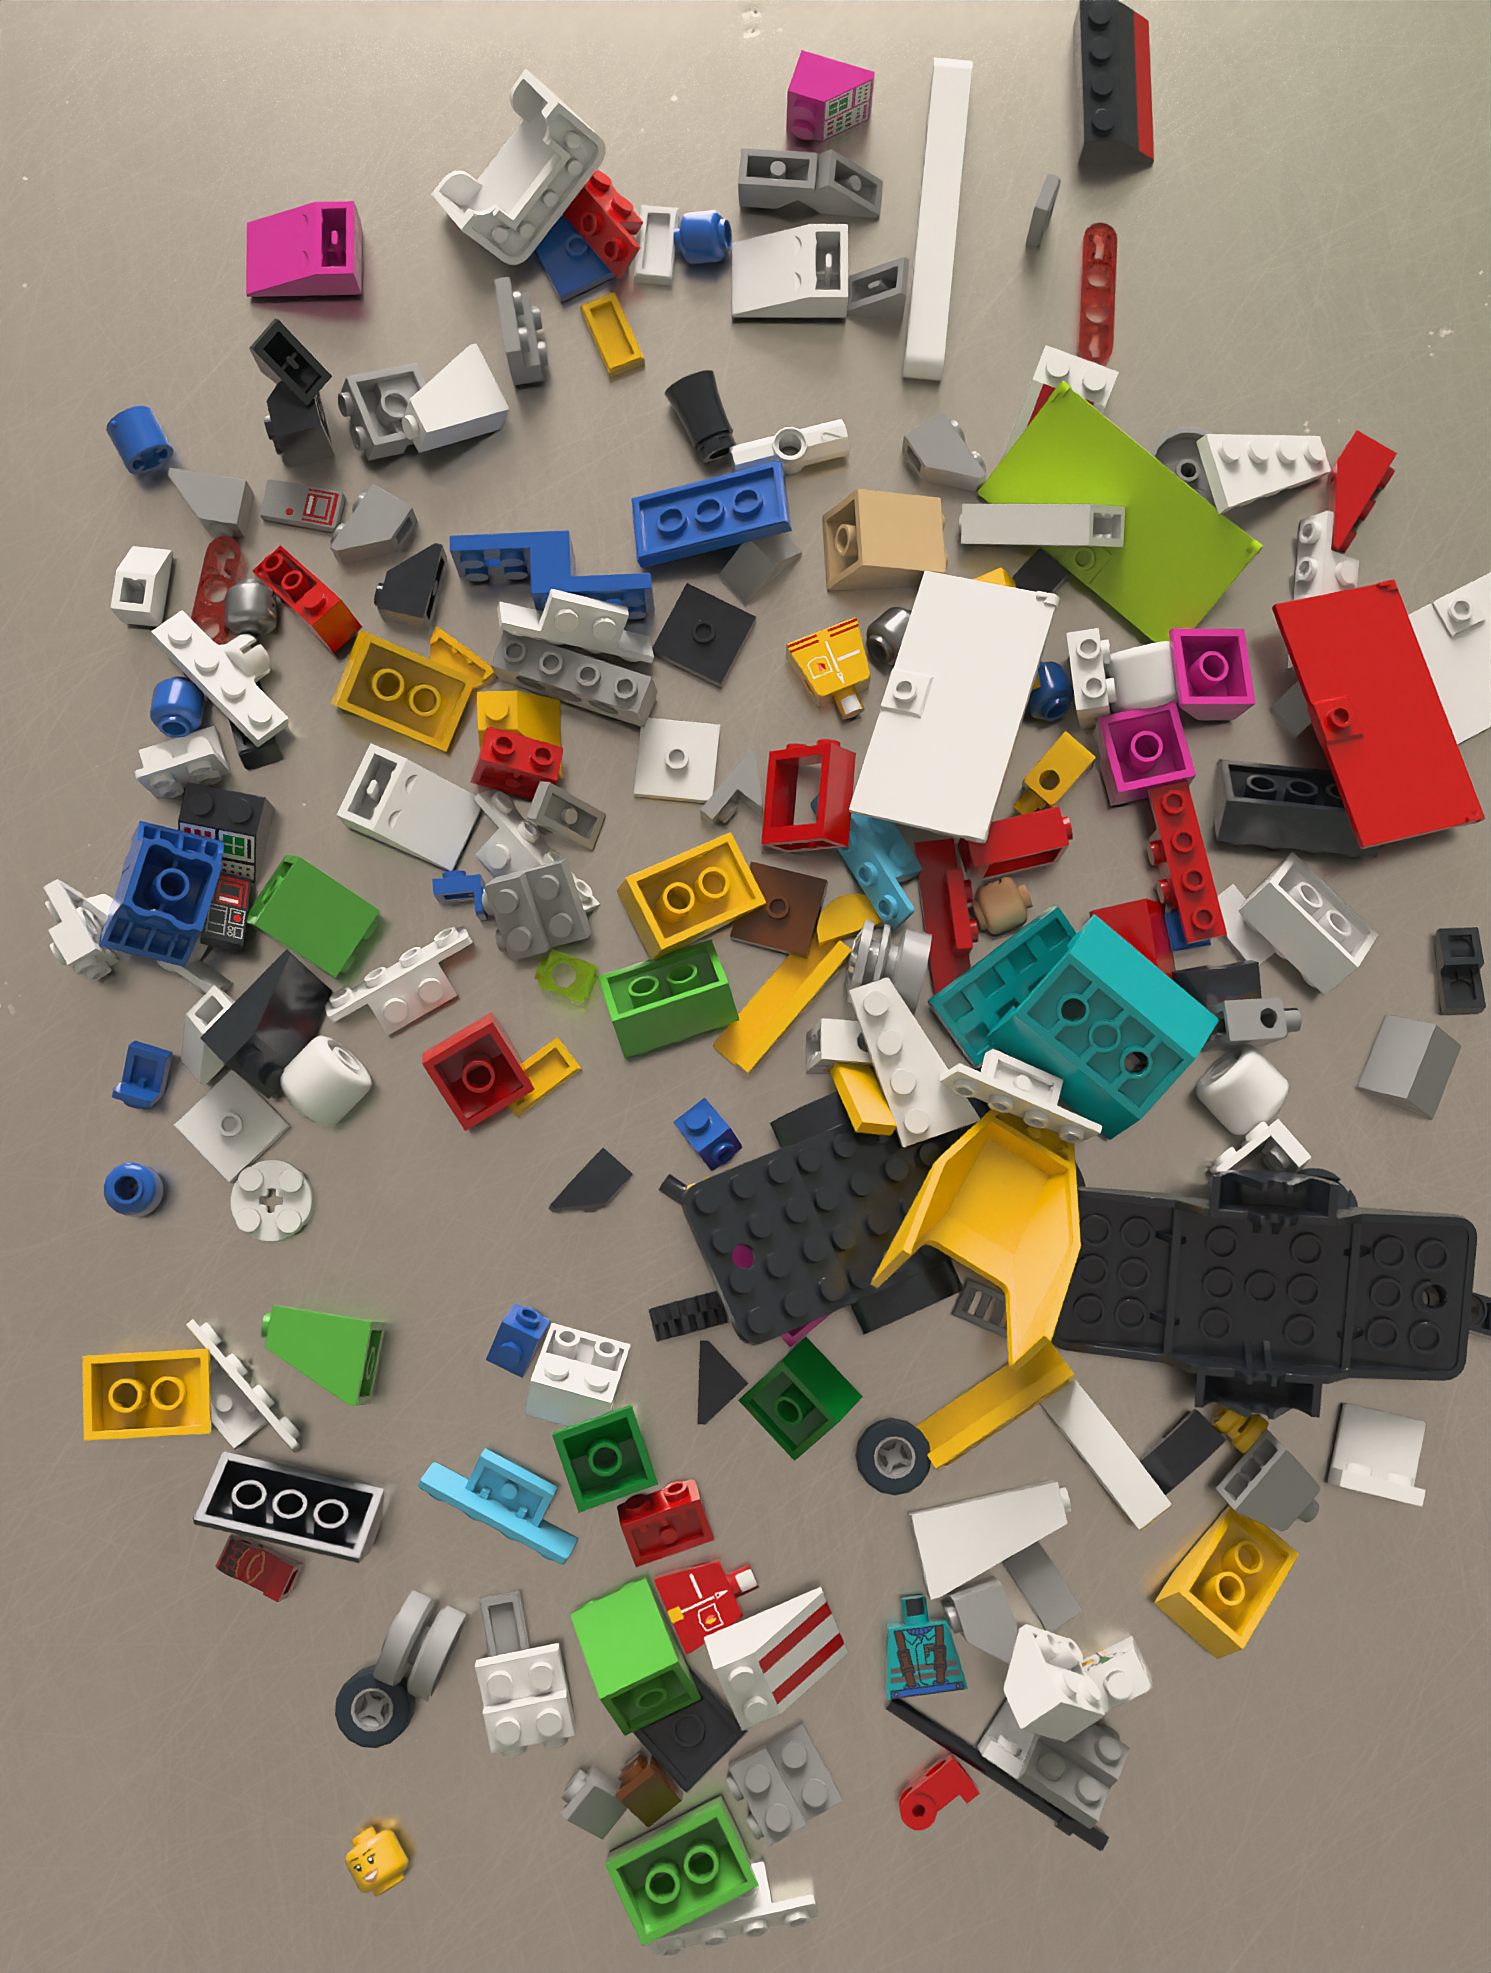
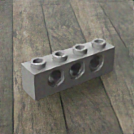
M506 630L502 634L490 665L501 681L641 727H645L658 693L650 676L527 636H515Z

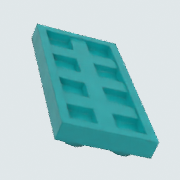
M1052 905L927 1001L968 1061L975 1067L983 1062L986 1052L992 1049H1000L987 1038L988 1033L1013 1005L1016 1008L1020 1006L1068 951L1067 944L1077 934L1059 906Z

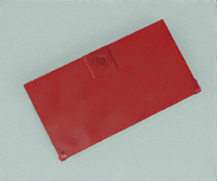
M1395 580L1275 604L1272 607L1275 619L1306 700L1310 720L1320 747L1324 749L1360 850L1454 827L1475 824L1486 819Z

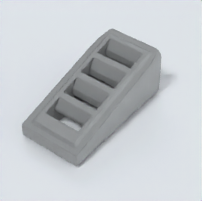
M967 1277L963 1286L964 1290L961 1291L952 1315L1007 1339V1326L1005 1329L999 1327L1006 1311L1004 1292ZM978 1290L984 1294L974 1316L968 1313ZM994 1297L999 1301L990 1322L983 1319Z

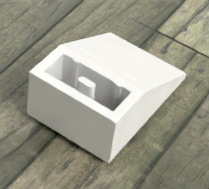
M808 224L732 243V317L846 318L848 305V224Z
M370 743L337 816L345 826L443 869L453 871L482 808L473 799L476 795L404 757Z

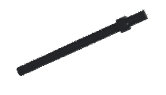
M891 1699L888 1701L885 1707L887 1711L1055 1821L1054 1827L1068 1836L1076 1835L1100 1852L1104 1849L1109 1836L1094 1826L1091 1829L1087 1828L982 1756L979 1750L902 1699Z

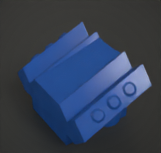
M139 821L131 840V848L123 863L122 876L109 907L108 919L101 932L99 946L185 967L194 949L197 936L202 932L222 869L220 862L224 851V841Z

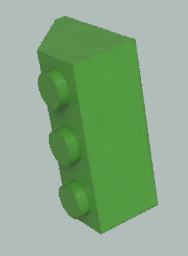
M711 939L676 950L654 961L649 959L598 976L624 1058L644 1054L652 1049L673 1042H680L712 1029H720L727 1024L740 1020L727 977Z
M722 1796L608 1853L605 1867L642 1946L759 1886L742 1838Z

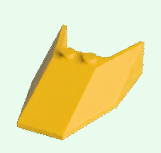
M991 1109L933 1164L878 1268L871 1285L879 1288L922 1246L931 1245L1003 1290L1006 1297L1009 1368L1017 1372L1051 1341L1081 1247L1074 1143L1062 1140L1058 1133L1049 1129L1029 1126L1024 1122L1023 1118L1012 1113H1002Z

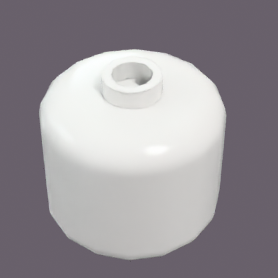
M1162 641L1111 654L1112 663L1104 664L1106 679L1114 678L1117 702L1110 703L1115 714L1139 708H1154L1171 701L1179 702L1170 642Z
M326 1036L314 1038L288 1064L280 1077L282 1090L290 1100L289 1105L294 1112L302 1118L306 1119L308 1117L312 1121L325 1126L336 1125L372 1087L370 1075L363 1064L347 1048Z
M1243 1045L1226 1053L1207 1070L1198 1083L1196 1094L1198 1099L1234 1135L1248 1134L1263 1121L1270 1125L1278 1117L1279 1110L1288 1097L1289 1084L1252 1045Z

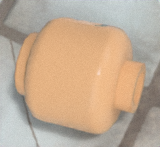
M1004 877L978 887L975 892L976 899H973V903H971L981 930L987 928L994 935L1024 925L1027 922L1026 909L1033 907L1026 886L1021 885L1017 887L1015 881L1009 877Z

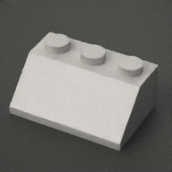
M1291 852L1249 895L1238 910L1246 924L1252 930L1262 934L1272 944L1274 951L1281 958L1288 960L1301 972L1303 979L1310 986L1317 988L1324 996L1359 967L1378 936L1294 852Z

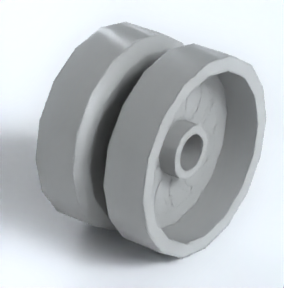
M1178 427L1164 433L1153 444L1149 453L1216 507L1196 443L1204 435L1213 433L1199 427Z
M413 1590L405 1601L400 1613L395 1617L386 1635L373 1678L395 1686L401 1682L410 1664L414 1665L408 1679L407 1691L409 1694L429 1702L454 1652L465 1625L467 1614L446 1606L440 1610L430 1628L428 1624L433 1614L434 1601L432 1598Z

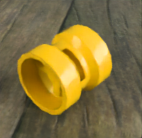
M1224 1406L1218 1410L1210 1422L1220 1434L1228 1435L1232 1439V1445L1241 1453L1247 1452L1269 1426V1422L1260 1414H1250V1417L1247 1418Z

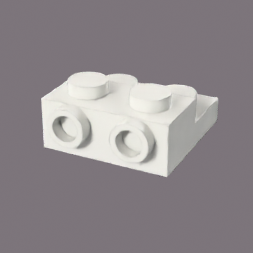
M1099 628L1066 633L1076 711L1081 730L1095 728V718L1110 715L1109 703L1117 702L1114 678L1106 679L1104 664L1112 663L1109 640H1100Z
M58 879L44 886L43 888L49 897V900L45 902L46 907L52 917L58 923L61 922L48 930L54 940L50 947L57 960L62 965L67 964L77 975L86 974L89 981H95L106 976L111 971L110 966L120 960L113 949L99 946L102 928L93 918V913L82 906L85 901L83 894Z
M559 1643L476 1660L475 1670L484 1706L483 1717L491 1753L502 1751L503 1756L514 1757L524 1753L528 1745L543 1743L545 1748H557L566 1744L568 1737L575 1736V1718Z

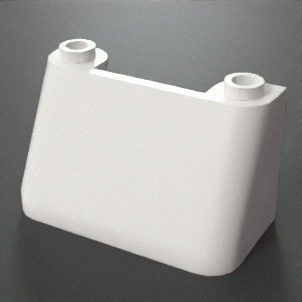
M526 69L513 85L509 98L511 107L523 118V121L478 180L463 171H454L443 178L432 193L433 197L464 233L509 265L520 264L532 254L600 166L606 151L605 144L600 136Z

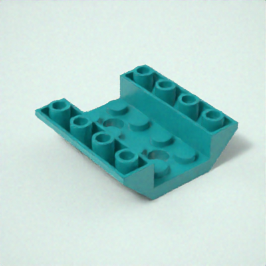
M1094 914L1067 944L1068 951L1018 1008L1014 1005L988 1033L987 1038L1009 1056L1063 1079L1059 1098L1083 1118L1102 1125L1101 1133L1111 1140L1140 1121L1193 1063L1219 1019ZM1075 998L1084 1003L1085 1011L1081 1017L1068 1019L1063 1016L1061 1007L1068 999ZM1135 1051L1144 1053L1148 1058L1145 1068L1138 1072L1129 1071L1124 1066L1126 1056Z

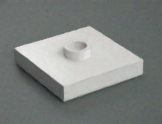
M648 718L645 727H641L634 797L706 803L714 793L720 725Z
M233 1070L226 1074L174 1124L230 1183H233L239 1177L242 1170L253 1164L291 1127L248 1082Z

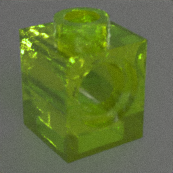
M552 949L549 959L542 957L535 974V979L539 980L538 988L542 993L586 1009L600 971L597 965ZM565 968L574 970L576 972V979L572 985L560 987L555 984V976L560 970Z

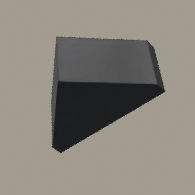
M275 318L249 348L261 373L303 405L307 406L332 377L279 319Z
M700 1340L697 1425H706L748 1385V1382L710 1341Z

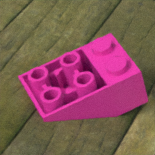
M354 201L313 202L247 223V297L361 294L362 223Z

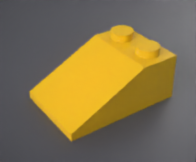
M359 631L330 704L447 752L476 679L373 634Z
M731 832L630 875L624 879L617 889V893L651 961L683 948L766 904Z
M210 1349L83 1356L84 1441L212 1433Z
M1228 1505L1174 1570L1154 1603L1216 1659L1243 1650L1295 1563L1299 1553L1267 1525L1239 1514Z

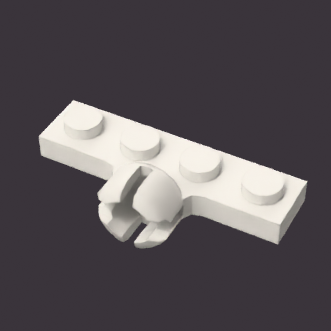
M180 611L151 631V640L257 747L288 726L289 718L256 685L257 681L270 673L269 666L271 660L261 644L251 648L250 645L257 641L253 636L249 634L239 635L225 645H218L183 611Z

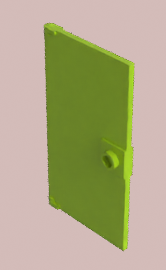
M1062 381L1057 386L1042 409L977 492L990 504H1094L1125 507L1123 547H1041L1155 643L1162 641L1170 642L1169 631L1172 628L1195 629L1263 548L1261 543L1256 539L1254 540L1223 513L1218 514L1216 507L1075 392L1065 381Z

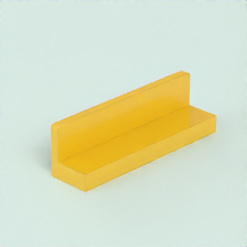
M814 934L808 958L789 954L738 1014L740 1020L730 1023L713 1043V1048L749 1077L847 962L852 950L840 940L837 944L832 942L818 947L816 934Z
M1050 1341L1017 1372L1011 1370L1008 1363L916 1426L922 1431L929 1442L931 1452L927 1456L937 1470L942 1471L1076 1380L1075 1374L1066 1361L1063 1360L1052 1342Z

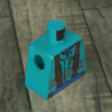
M925 1595L901 1598L904 1622L891 1623L886 1626L884 1688L887 1699L967 1689V1682L945 1617H928Z

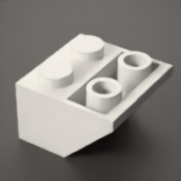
M552 1323L530 1381L524 1414L565 1426H572L611 1412L614 1407L630 1344Z
M1027 1624L1019 1629L1004 1686V1693L1021 1730L1066 1742L1105 1716L1099 1702L1101 1694L1093 1680L1087 1677L1081 1664L1083 1660L1082 1653L1073 1640Z

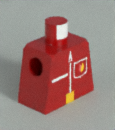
M720 1558L663 1572L654 1577V1583L686 1655L705 1644L704 1637L727 1628L742 1618L743 1610L738 1597L759 1588L749 1564L727 1574Z

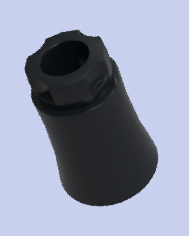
M712 370L695 372L669 386L664 394L678 414L694 449L699 451L702 461L707 463L730 454L729 447L736 446V442L732 436L733 429L726 416L718 392L714 372Z

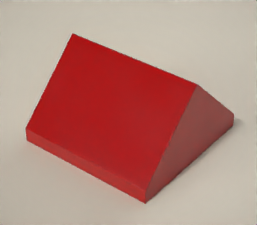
M1145 898L1089 912L1090 918L1095 914L1173 980L1172 971H1176L1164 916V913H1166L1164 904Z

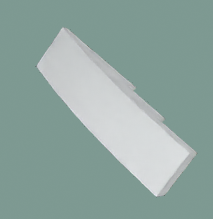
M1076 1380L1040 1403L1059 1426L1062 1434L1086 1462L1090 1471L1139 1532L1172 1507L1170 1501Z

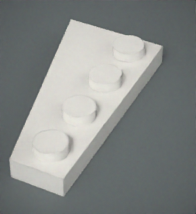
M1206 434L1196 441L1218 514L1227 512L1239 505L1240 507L1258 498L1275 495L1281 490L1292 489L1320 479L1331 471L1320 436Z
M888 977L848 991L884 1098L897 1124L895 1130L901 1147L918 1143L980 1120L966 1097L954 1093L952 1087L939 1082L940 1074L947 1071L948 1068Z

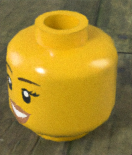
M371 1827L351 1840L354 1849L345 1857V1865L361 1893L373 1892L374 1896L378 1897L405 1879L403 1872L408 1867L409 1861L393 1831L384 1830L376 1833L374 1827Z

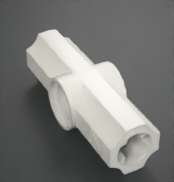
M840 419L800 430L794 427H785L779 430L775 436L729 447L734 472L781 461L784 474L788 475L800 472L806 465L850 455V446L845 424ZM786 446H793L799 452L794 456H787L780 450Z

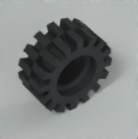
M718 1291L648 1309L656 1342L728 1323L725 1307Z

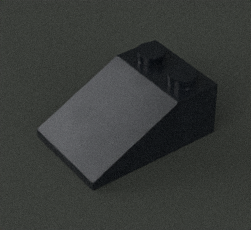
M286 949L200 1039L225 1065L266 1098L270 1099L281 1088L280 1077L284 1073V1069L309 1044L332 990Z

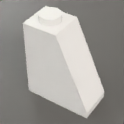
M476 343L469 345L409 400L404 417L402 418V427L406 437L409 440H413L419 453L502 428L510 408Z

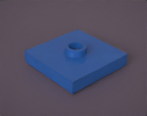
M564 215L560 216L534 250L561 302L615 277Z

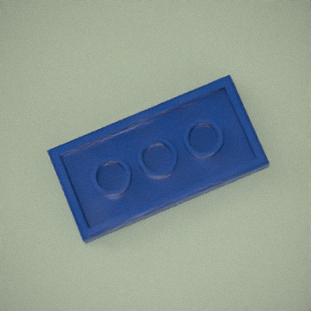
M781 461L631 498L636 554L641 568L792 531L785 474Z

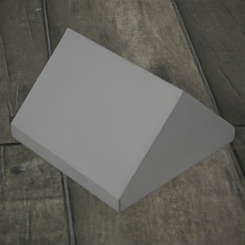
M1386 1014L1356 1088L1432 1120L1458 1057L1461 1045L1436 1024Z

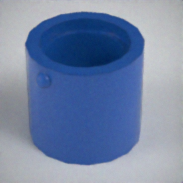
M135 406L115 415L107 424L106 431L129 473L144 474L153 471L165 464L173 455V448L150 407Z

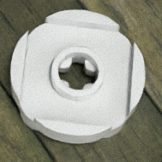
M279 1160L261 1161L242 1170L233 1186L230 1199L232 1215L236 1220L238 1228L251 1237L266 1242L284 1241L294 1236L310 1220L315 1203L313 1188L304 1174L293 1165ZM276 1189V1196L283 1197L282 1205L275 1206L274 1212L269 1213L268 1207L262 1204V1199L268 1196L270 1190Z

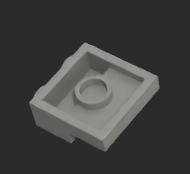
M510 277L494 279L505 352L513 385L544 381L542 366L549 365L546 344L545 342H538L536 330L543 329L540 307H532L529 292H513Z
M418 363L346 377L342 390L338 394L339 410L343 417L350 416L354 425L351 433L353 444L357 451L364 450L368 461L404 453L407 445L414 444L413 440H409L403 431L402 418L404 417L409 400L426 385Z
M567 859L495 877L484 886L485 892L482 894L484 910L488 915H494L499 928L495 933L497 946L501 952L508 953L510 961L545 953L551 947L587 939L593 934Z
M803 1722L798 1723L729 1763V1770L732 1775L726 1778L728 1787L737 1802L745 1799L752 1814L746 1817L747 1823L756 1840L758 1841L765 1837L769 1847L807 1826V1821L843 1801L841 1793Z
M1095 1724L1090 1725L1066 1742L1035 1734L1017 1781L1091 1829L1099 1821L1110 1788L1119 1780L1129 1747L1120 1742V1736L1113 1728L1108 1726L1098 1727Z

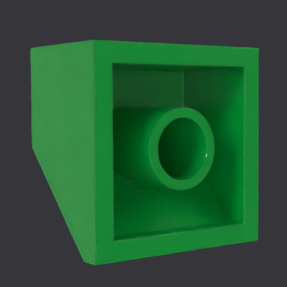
M805 1336L738 1401L795 1461L836 1426L863 1396Z
M632 1405L552 1432V1437L578 1513L658 1485Z

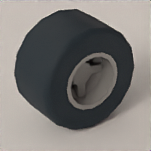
M890 1418L877 1421L864 1431L858 1441L855 1455L858 1470L865 1481L880 1493L900 1495L911 1492L922 1484L930 1471L931 1461L927 1456L931 1452L928 1440L920 1429L904 1420Z
M376 1665L362 1669L342 1686L336 1698L335 1717L341 1732L349 1741L367 1748H379L392 1743L408 1727L415 1709V1696L408 1693V1680L405 1676L400 1683L391 1686L373 1678Z

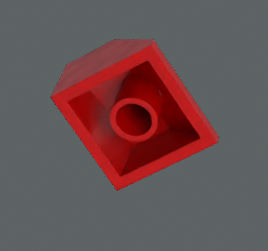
M492 1012L423 1052L422 1065L464 1131L535 1090L516 1050Z

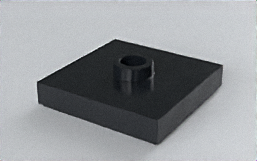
M686 583L652 647L653 654L721 688L756 622V616Z
M689 1668V1671L701 1699L632 1732L685 1793H688L748 1733L747 1730H741L736 1717L691 1668Z

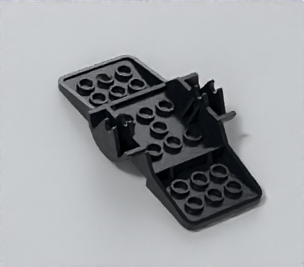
M979 1067L974 1070L981 1072L982 1067ZM836 1091L770 1122L781 1147L780 1149L706 1178L686 1189L681 1202L683 1213L738 1337L746 1344L760 1345L848 1305H851L863 1335L964 1290L951 1261L953 1258L931 1245H924L919 1248L879 1288L871 1285V1282L933 1164L977 1122L906 1147H901L896 1130L893 1131L891 1136L856 1132L840 1094ZM966 1097L980 1119L991 1110L988 1103L975 1097ZM1075 1160L1077 1186L1085 1187L1084 1178ZM736 1246H746L752 1252L753 1263L750 1268H739L733 1262L732 1252Z
M1228 1170L1214 1173L1212 1176L1211 1199L1182 1197L1181 1194L1077 1186L1081 1247L1051 1342L1060 1349L1164 1363L1189 1373H1196L1194 1407L1203 1408L1207 1404L1216 1402L1243 1417L1249 1418L1250 1414L1258 1413L1268 1416V1419L1271 1420L1276 1419L1291 1409L1299 1410L1311 1417L1320 1418L1322 1384H1330L1348 1378L1446 1381L1459 1376L1465 1367L1477 1249V1230L1473 1223L1464 1216L1349 1206V1209H1337L1338 1183L1309 1175L1269 1170ZM1431 1285H1440L1446 1291L1445 1301L1437 1304L1435 1307L1427 1306L1422 1298L1424 1290Z

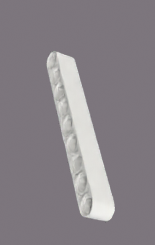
M934 58L903 377L942 380L972 61Z

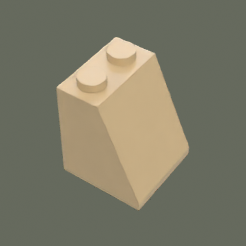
M856 489L822 516L827 590L839 591L920 586L924 571L946 574L948 554L944 547L943 531L945 528V516L942 513L941 498Z

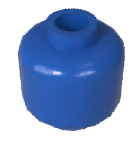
M715 210L687 213L682 217L680 227L674 229L675 249L677 252H682L685 260L690 264L721 261L726 251L731 250L732 232L730 223L727 219H723L721 214Z
M1040 661L1038 674L1041 687L1031 691L1026 708L1032 717L1052 721L1069 711L1074 698V688L1060 664L1053 661Z
M181 676L159 682L153 690L150 708L151 721L160 732L167 736L176 738L187 736L189 733L196 731L202 723L205 703L204 693L191 680Z
M134 1162L123 1163L115 1167L109 1173L104 1183V1197L108 1206L115 1212L126 1216L138 1217L152 1212L160 1204L163 1195V1183L159 1175L151 1167Z

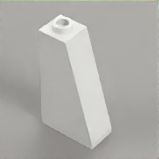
M962 504V514L959 518L958 527L961 534V544L1123 547L1125 507L1094 504Z
M1047 1480L909 1512L924 1583L930 1600L945 1595L1068 1524L1065 1513L1071 1512V1504L1066 1488H1059L1058 1482L1055 1480Z

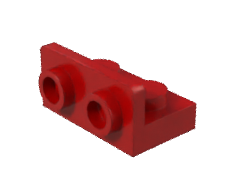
M487 727L470 783L533 800L540 781L556 785L563 748L497 728Z
M695 1479L670 1483L664 1489L648 1495H635L626 1500L625 1503L617 1506L620 1526L635 1567L714 1540Z

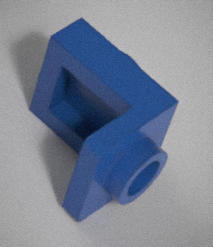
M457 870L442 873V878L432 879L433 894L438 902L474 899L476 916L480 921L488 920V914L482 904L485 882L480 874L466 876L465 871Z
M133 1041L128 1046L122 1081L113 1088L112 1097L124 1101V1104L131 1108L144 1109L152 1107L164 1096L173 1052L139 1041Z
M703 1098L673 1122L711 1171L731 1160L734 1154L742 1148V1144L732 1129L706 1098Z
M514 1304L502 1320L486 1360L523 1378L538 1344L550 1324V1320L541 1316L533 1308Z

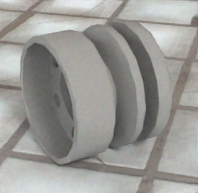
M865 920L852 946L845 977L848 994L846 1002L852 1004L848 993L849 990L888 977L914 1016L927 967L932 934L906 929L897 946L890 944L891 925L884 924L879 942L871 940L875 922Z

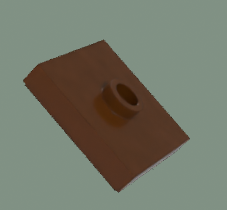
M751 861L749 869L766 904L735 920L730 938L808 958L827 891L828 880Z

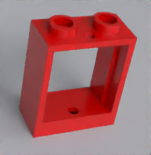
M831 739L817 740L816 745L813 746L791 743L786 745V749L769 751L761 844L786 853L848 847L851 821L849 808L853 796L856 753L840 747L841 743L839 741ZM822 763L817 823L794 825L798 766Z
M1059 806L991 822L986 843L968 841L964 838H960L957 847L965 878L974 882L1058 862L1068 848L1069 840L1073 839V832L1069 818L1067 816L1062 817Z

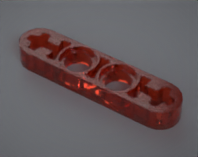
M1099 222L1090 225L1085 230L1080 248L1076 356L1105 367L1110 360L1114 344L1118 239L1113 227ZM1095 237H1101L1102 243H1104L1101 258L1094 259L1096 243L1093 241ZM1092 271H1102L1107 276L1108 282L1103 286L1097 287L1088 281L1087 275ZM1092 306L1101 307L1105 311L1107 318L1102 322H1092L1086 316V310ZM1093 334H1099L1097 344L1098 350L1101 351L1099 357H1093L1091 350H1089Z
M218 537L207 547L191 615V620L199 628L206 621H215L219 624L218 634L211 638L218 645H225L227 643L230 630L225 623V598L220 602H211L207 598V592L215 584L225 585L228 591L241 580L245 564V555L241 547L234 539L229 537ZM226 549H229L234 556L233 559L228 558L224 566V571L228 576H231L230 578L221 574L222 563L217 557L218 554H225ZM183 672V674L185 675V677L188 678L189 680H191V679Z

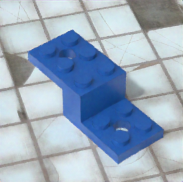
M569 530L449 536L450 553L459 577H465L470 581H484L489 576L504 575L505 578L516 580L526 578L528 574H531V594L536 610L544 611L551 589L626 606L629 613L628 619L644 618L646 613H655L651 573L576 576L575 555Z

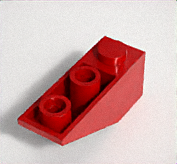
M1358 430L1355 431L1327 477L1326 511L1334 512L1331 550L1336 552L1339 550L1342 553L1346 552L1357 534L1351 530L1356 520L1359 519L1364 522L1374 507L1376 501L1370 497L1376 487L1383 491L1396 471L1390 465L1397 453Z
M281 545L252 570L309 631L333 653L362 628V625L344 602Z

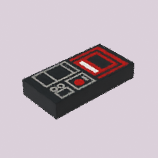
M220 872L201 932L200 944L240 953L244 944L252 879Z

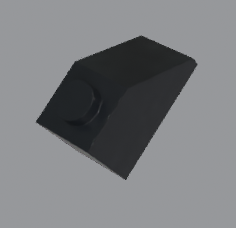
M434 543L387 571L384 583H378L374 596V605L378 606L377 609L384 621L429 630L447 561V555L442 544Z

